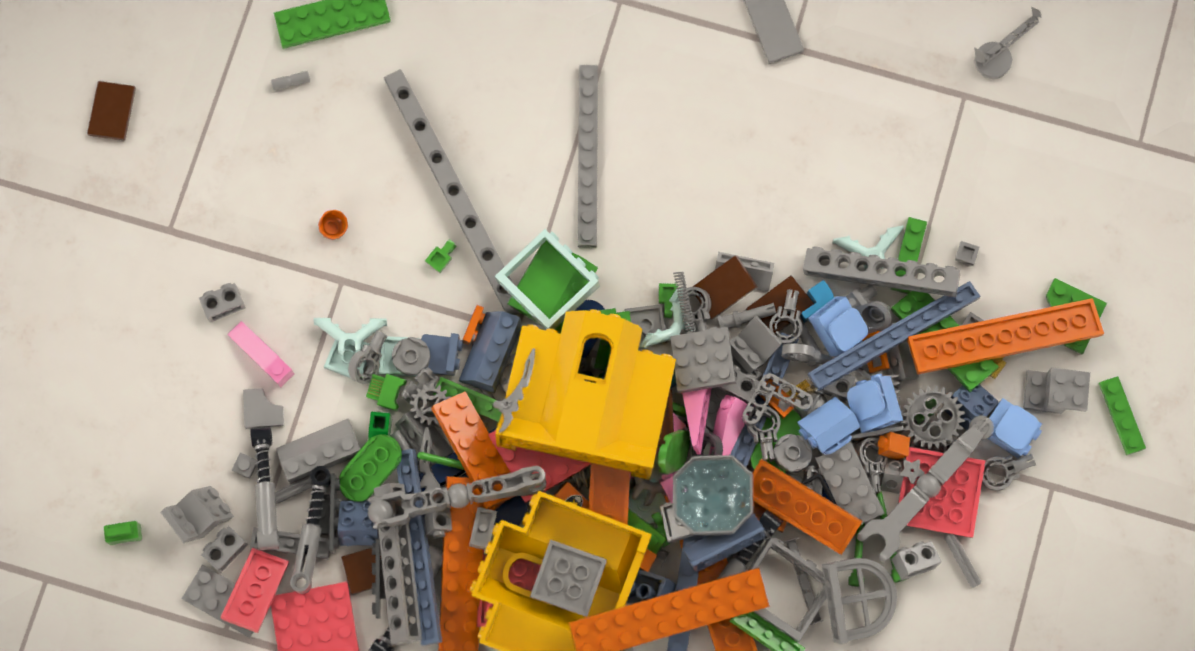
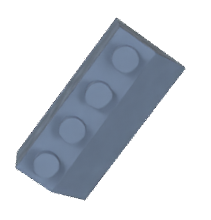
M503 311L486 312L459 382L488 392H496L522 327L519 316Z
M753 513L733 534L704 535V539L698 542L693 540L687 543L683 551L694 573H697L764 539L765 530Z

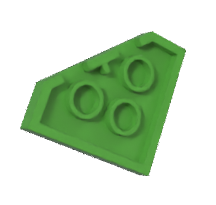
M1054 278L1046 294L1050 307L1093 298L1099 318L1107 304ZM1090 339L1067 343L1064 346L1083 354Z

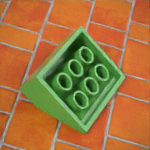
M546 240L538 248L517 288L551 319L589 281ZM575 253L571 254L576 259L579 257L586 264L585 268L589 272L592 270L596 273L597 266ZM511 296L507 304L538 323ZM563 322L555 329L558 333L562 331Z

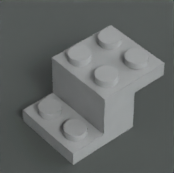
M1051 368L1048 372L1027 370L1023 409L1062 414L1066 409L1086 412L1088 408L1090 372Z
M212 486L191 490L176 505L165 507L161 511L183 543L204 538L219 523L227 522L234 517L230 512L229 506L221 500L218 491L212 488Z

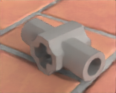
M868 285L862 290L860 287L856 288L846 297L852 308H856L857 306L870 303V299L877 295V291L872 285Z

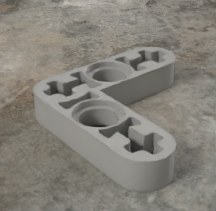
M766 374L762 377L742 414V420L748 426L756 425L772 396L800 411L809 410L813 404V398L809 393L778 376ZM769 379H772L773 385L778 386V383L782 385L779 387L778 391L775 392L776 387L772 385L770 387H767L766 382L764 380L768 381ZM787 387L791 389L792 395L784 397L781 394L782 388ZM797 392V393H799V394L797 395V398H799V399H803L804 397L807 398V401H806V402H807L809 405L805 404L804 406H801V405H800V404H801V401H800V400L795 399L794 402L791 401V400L794 398L795 393ZM763 395L766 402L759 405L755 402V397ZM754 407L757 408L754 414L756 420L752 419L749 421L746 413L750 414Z

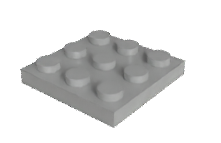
M728 327L670 336L673 358L676 359L675 375L678 393L736 384Z
M550 540L530 597L587 617L607 559Z

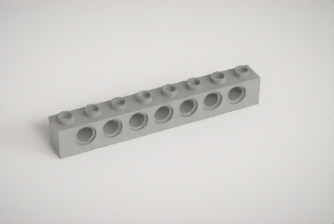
M821 247L807 248L803 267L804 275L951 297H957L960 280V270L953 266H945L943 268L937 267L933 263L922 265L913 260L901 262L899 259L891 257L888 260L880 259L877 255H869L867 257L861 256L857 252L846 254L836 249L825 251ZM824 259H828L830 261V263L826 266H822L820 264V262ZM842 262L849 263L846 268H840L839 265ZM860 265L868 266L865 271L858 270ZM881 267L887 269L884 274L877 273V270ZM899 270L906 272L902 277L896 275ZM923 273L925 277L918 280L915 278V275ZM936 276H943L944 280L936 282L934 278Z
M388 483L374 488L375 497H380L383 494L400 490L405 493L404 484ZM402 500L389 502L393 508L392 517L404 514ZM409 523L393 527L386 526L378 529L390 639L391 644L406 645L422 640Z

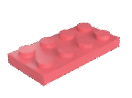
M252 548L221 615V619L258 633L287 570L289 561Z

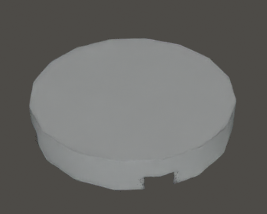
M998 42L985 43L980 46L979 50L985 54ZM1006 48L985 66L976 60L975 55V68L986 78H1001L1011 67V53Z
M407 337L398 341L392 352V360L396 369L402 374L409 376L418 375L423 369H426L431 358L430 350L426 343L415 337Z
M787 434L782 436L774 446L775 462L784 471L790 473L800 472L811 462L812 448L809 442L802 436Z

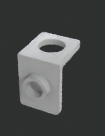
M887 459L880 487L881 490L893 493L900 492L903 477L899 474L904 469L903 460ZM894 480L897 482V485L889 487L886 485V482Z

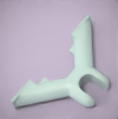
M904 226L888 228L884 235H880L881 240L875 247L866 248L860 245L858 240H851L850 236L833 239L832 244L835 243L849 252L860 253L861 256L877 255L880 259H885L884 253L904 229Z
M676 289L671 299H669V302L672 303L670 310L673 312L674 319L670 329L663 331L657 329L655 333H648L644 341H642L640 348L670 341V336L680 335L682 329H688L684 328L688 325H684L687 322H683L685 319H682L685 317L682 316L685 313H681L684 310H680L684 308L680 307V305L684 304H679L684 301H678L683 299L678 298V296L683 295H677L682 293L677 292V290L682 289Z
M314 318V325H317L338 341V352L344 356V348L349 344L355 347V353L361 351V342L383 326H387V319L370 318V322L362 324V328L355 333H345L339 328V324L331 322V318Z

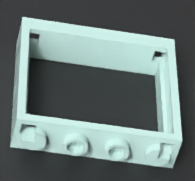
M546 229L496 274L495 278L545 330H555L564 321L565 313L575 311L600 285L597 274L592 270L589 272L585 268L586 264L579 257L576 259L572 256L573 252L565 244L562 246L558 242L559 238L552 231L549 233ZM546 240L589 281L551 319L507 278Z

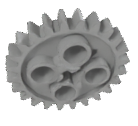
M927 386V392L919 388V395L913 392L914 399L907 398L910 405H903L907 412H902L901 414L906 416L907 419L901 422L908 425L904 428V431L910 430L911 432L908 437L915 436L914 443L920 440L921 447L928 443L929 449H931L932 444H935L937 449H939V443L941 442L946 447V440L954 442L952 436L959 437L956 430H963L959 422H965L964 419L960 418V415H963L965 412L958 410L962 404L955 403L958 397L952 399L951 391L946 395L944 387L941 392L938 391L937 386H935L934 391H931L930 387ZM929 398H933L937 402L936 407L933 409H928L925 406V402ZM944 403V406L936 416L938 420H933L926 431L923 432L922 428L930 419L928 414H933L938 406ZM944 410L952 412V418L948 421L943 420L941 417V413ZM916 414H922L925 417L923 424L918 425L914 422ZM934 425L939 426L941 429L938 436H932L929 432L930 428Z

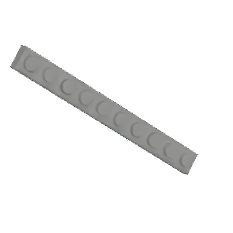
M579 65L578 247H597L598 65Z

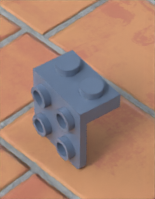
M451 333V337L422 335L421 340L426 343L430 350L431 358L428 367L434 374L455 376L456 370H459L460 367L458 352L462 351L463 340H460L459 334Z
M962 385L951 396L952 399L958 397V400L955 402L956 404H962L958 410L965 412L963 415H960V418L964 419L965 422H959V424L966 431L969 430V423L974 417L980 415L987 416L999 403L981 385H978L971 392ZM944 410L949 416L952 417V412L950 410Z
M368 500L340 502L338 521L340 546H370L372 543H376V538H379L378 529H373L375 523L369 519L368 508L371 503Z

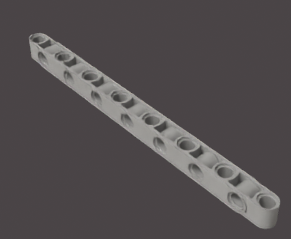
M400 69L385 76L384 80L504 311L513 315L519 314V311L507 304L511 295L500 292L502 286L495 278V275L504 268V265L402 70ZM402 94L409 95L406 99L399 98ZM420 125L425 126L423 131H417L416 128ZM436 157L442 158V161L440 163H434L433 159ZM453 189H457L459 191V193L454 196L449 194V192ZM470 221L476 223L473 228H468L466 224ZM486 254L493 256L489 261L483 259Z

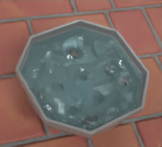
M733 455L693 456L673 476V516L693 535L733 534L753 514V474Z

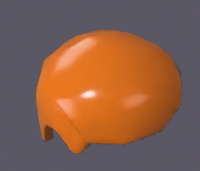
M338 210L326 211L318 223L320 233L330 240L339 239L348 228L347 217Z

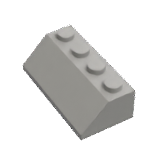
M345 419L276 449L286 478L292 484L310 476L311 471L317 466H324L328 469L352 459L361 448L349 419Z

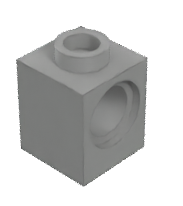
M448 507L442 511L424 514L426 535L442 538L445 537V533L452 530L451 514Z

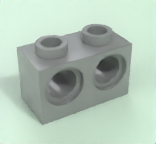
M235 283L224 284L220 287L221 289L207 291L202 297H199L210 323L246 308ZM229 294H235V298L232 301H226ZM212 301H216L217 306L215 308H208Z
M847 374L817 391L813 383L810 388L813 389L814 393L821 396L826 394L831 396V399L836 397L841 402H846L849 388L853 387L856 377ZM842 384L846 387V391L839 392L836 386Z
M734 365L736 384L714 388L729 396L737 397L748 404L760 381L757 380L758 378L751 373L746 375L740 371L739 367ZM747 383L751 386V390L748 392L743 391L741 385Z
M229 526L221 529L216 535L218 538L213 543L209 542L203 548L204 552L201 554L220 573L248 546ZM233 536L235 538L234 544L227 546L226 539ZM215 551L221 552V557L218 560L212 559V554Z
M923 541L918 542L909 549L903 547L897 550V554L891 559L901 581L934 570L941 563L932 541L927 543Z

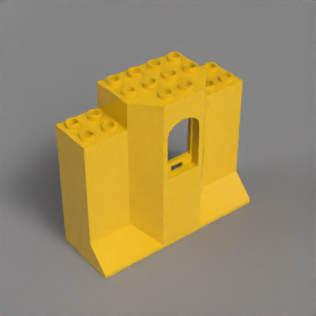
M594 309L590 311H568L565 313L561 334L554 329L541 330L535 325H522L505 398H508L520 383L524 373L525 362L532 349L535 348L533 370L528 386L522 388L523 400H517L518 411L511 412L513 416L511 423L503 432L499 433L504 422V416L501 414L495 433L496 447L516 451V447L630 471L633 477L650 480L676 359L672 358L673 356L669 354L656 355L652 351L645 349L638 351L643 328L621 318L617 314L605 315ZM591 338L604 339L611 346L605 379L578 374L584 344Z
M538 491L537 495L533 494L529 505L532 507L530 514L526 513L522 522L523 526H525L524 528L501 520L500 524L496 523L492 532L495 536L494 540L488 543L485 550L487 554L486 560L481 561L477 571L480 573L478 580L474 579L470 591L473 592V597L494 605L493 608L489 607L485 619L488 621L486 627L482 626L478 634V638H480L479 643L499 651H576L568 622L586 617L530 597L531 591L512 584L509 580V570L516 560L526 559L541 565L550 540L607 559L588 616H592L626 605L652 535Z

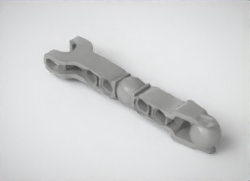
M982 415L974 417L969 423V430L952 444L928 473L918 478L916 486L913 487L885 519L869 521L860 531L857 539L863 542L872 535L882 536L885 540V548L880 553L879 558L882 562H886L899 548V533L930 498L939 494L941 485L971 455L980 440L991 437L994 432V425L991 419Z
M539 466L519 469L510 474L477 480L470 485L469 483H466V485L456 483L448 490L446 487L444 490L434 489L414 494H405L401 490L383 494L380 497L369 498L368 501L371 505L368 508V516L375 523L373 529H380L386 526L393 527L408 524L410 518L442 511L447 507L450 509L451 506L463 508L469 502L473 504V502L482 503L512 496L537 494L538 491L543 492L545 490V472ZM496 484L503 486L501 491H494L492 488ZM477 488L484 490L479 496L473 494V491ZM438 496L444 497V501L440 504L434 502V499ZM402 500L404 514L392 517L393 508L389 502ZM418 500L425 502L420 508L414 506Z

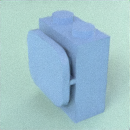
M835 296L808 318L830 356H839L860 344L868 335L866 323L859 311L852 308L846 296Z
M876 374L871 376V380L858 381L855 383L856 386L849 388L847 400L850 410L854 412L859 422L861 433L881 430L903 421L891 376Z
M836 397L797 422L800 427L799 434L805 440L807 439L813 448L819 449L826 455L834 453L850 442L852 439L851 433L860 428L854 412Z
M1003 398L989 417L993 422L994 432L988 439L1018 459L1022 455H1027L1031 449L1030 442L1032 439L1036 441L1042 432L1039 429L1042 423L1035 416L1019 406H1014Z

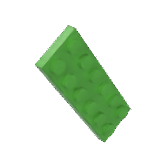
M322 0L274 12L283 49L391 22L385 0Z
M911 291L891 308V311L902 320L935 300L929 293ZM949 316L919 334L957 327L959 324ZM991 359L948 368V370L971 392L998 370L999 366Z

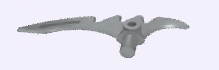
M535 348L532 349L525 362L522 379L513 393L502 401H494V408H498L504 416V422L499 433L503 432L513 419L511 412L518 411L517 400H523L522 388L528 386L531 378Z
M426 427L420 452H424L426 441L428 440L427 453L430 454L432 439L430 429ZM419 459L418 471L425 473L420 482L421 488L425 487L424 491L444 490L446 487H440L432 473L430 462L426 461L424 464V460ZM436 497L434 499V502L438 503L440 500L443 499V497Z

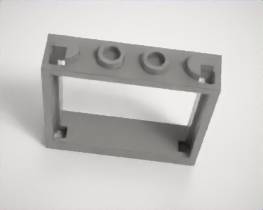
M771 537L766 540L748 570L758 568L771 548L824 584L797 629H794L765 608L753 611L794 641L799 642L827 598L823 572L817 569V565L811 560L807 559L805 561L802 559L798 551L792 548L789 550L783 546L785 543L782 540Z

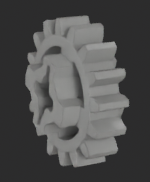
M431 383L430 388H427L424 384L423 390L417 388L418 394L411 395L415 401H410V405L414 406L410 411L411 413L416 412L415 420L419 417L421 418L420 424L428 421L427 424L430 426L431 422L434 421L438 425L436 417H426L425 415L427 413L434 414L431 407L426 408L427 401L433 402L436 400L435 405L440 403L441 400L444 401L451 398L445 397L447 390L441 392L440 385L434 388V384ZM434 392L436 395L428 396L427 393ZM419 398L423 402V406L418 409L417 405Z

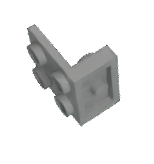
M755 316L739 335L730 340L732 355L748 373H753L763 366L782 345V342L758 316Z

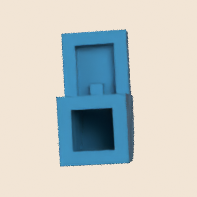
M824 280L807 292L814 305L801 313L800 317L804 323L810 322L808 318L834 298L831 289Z

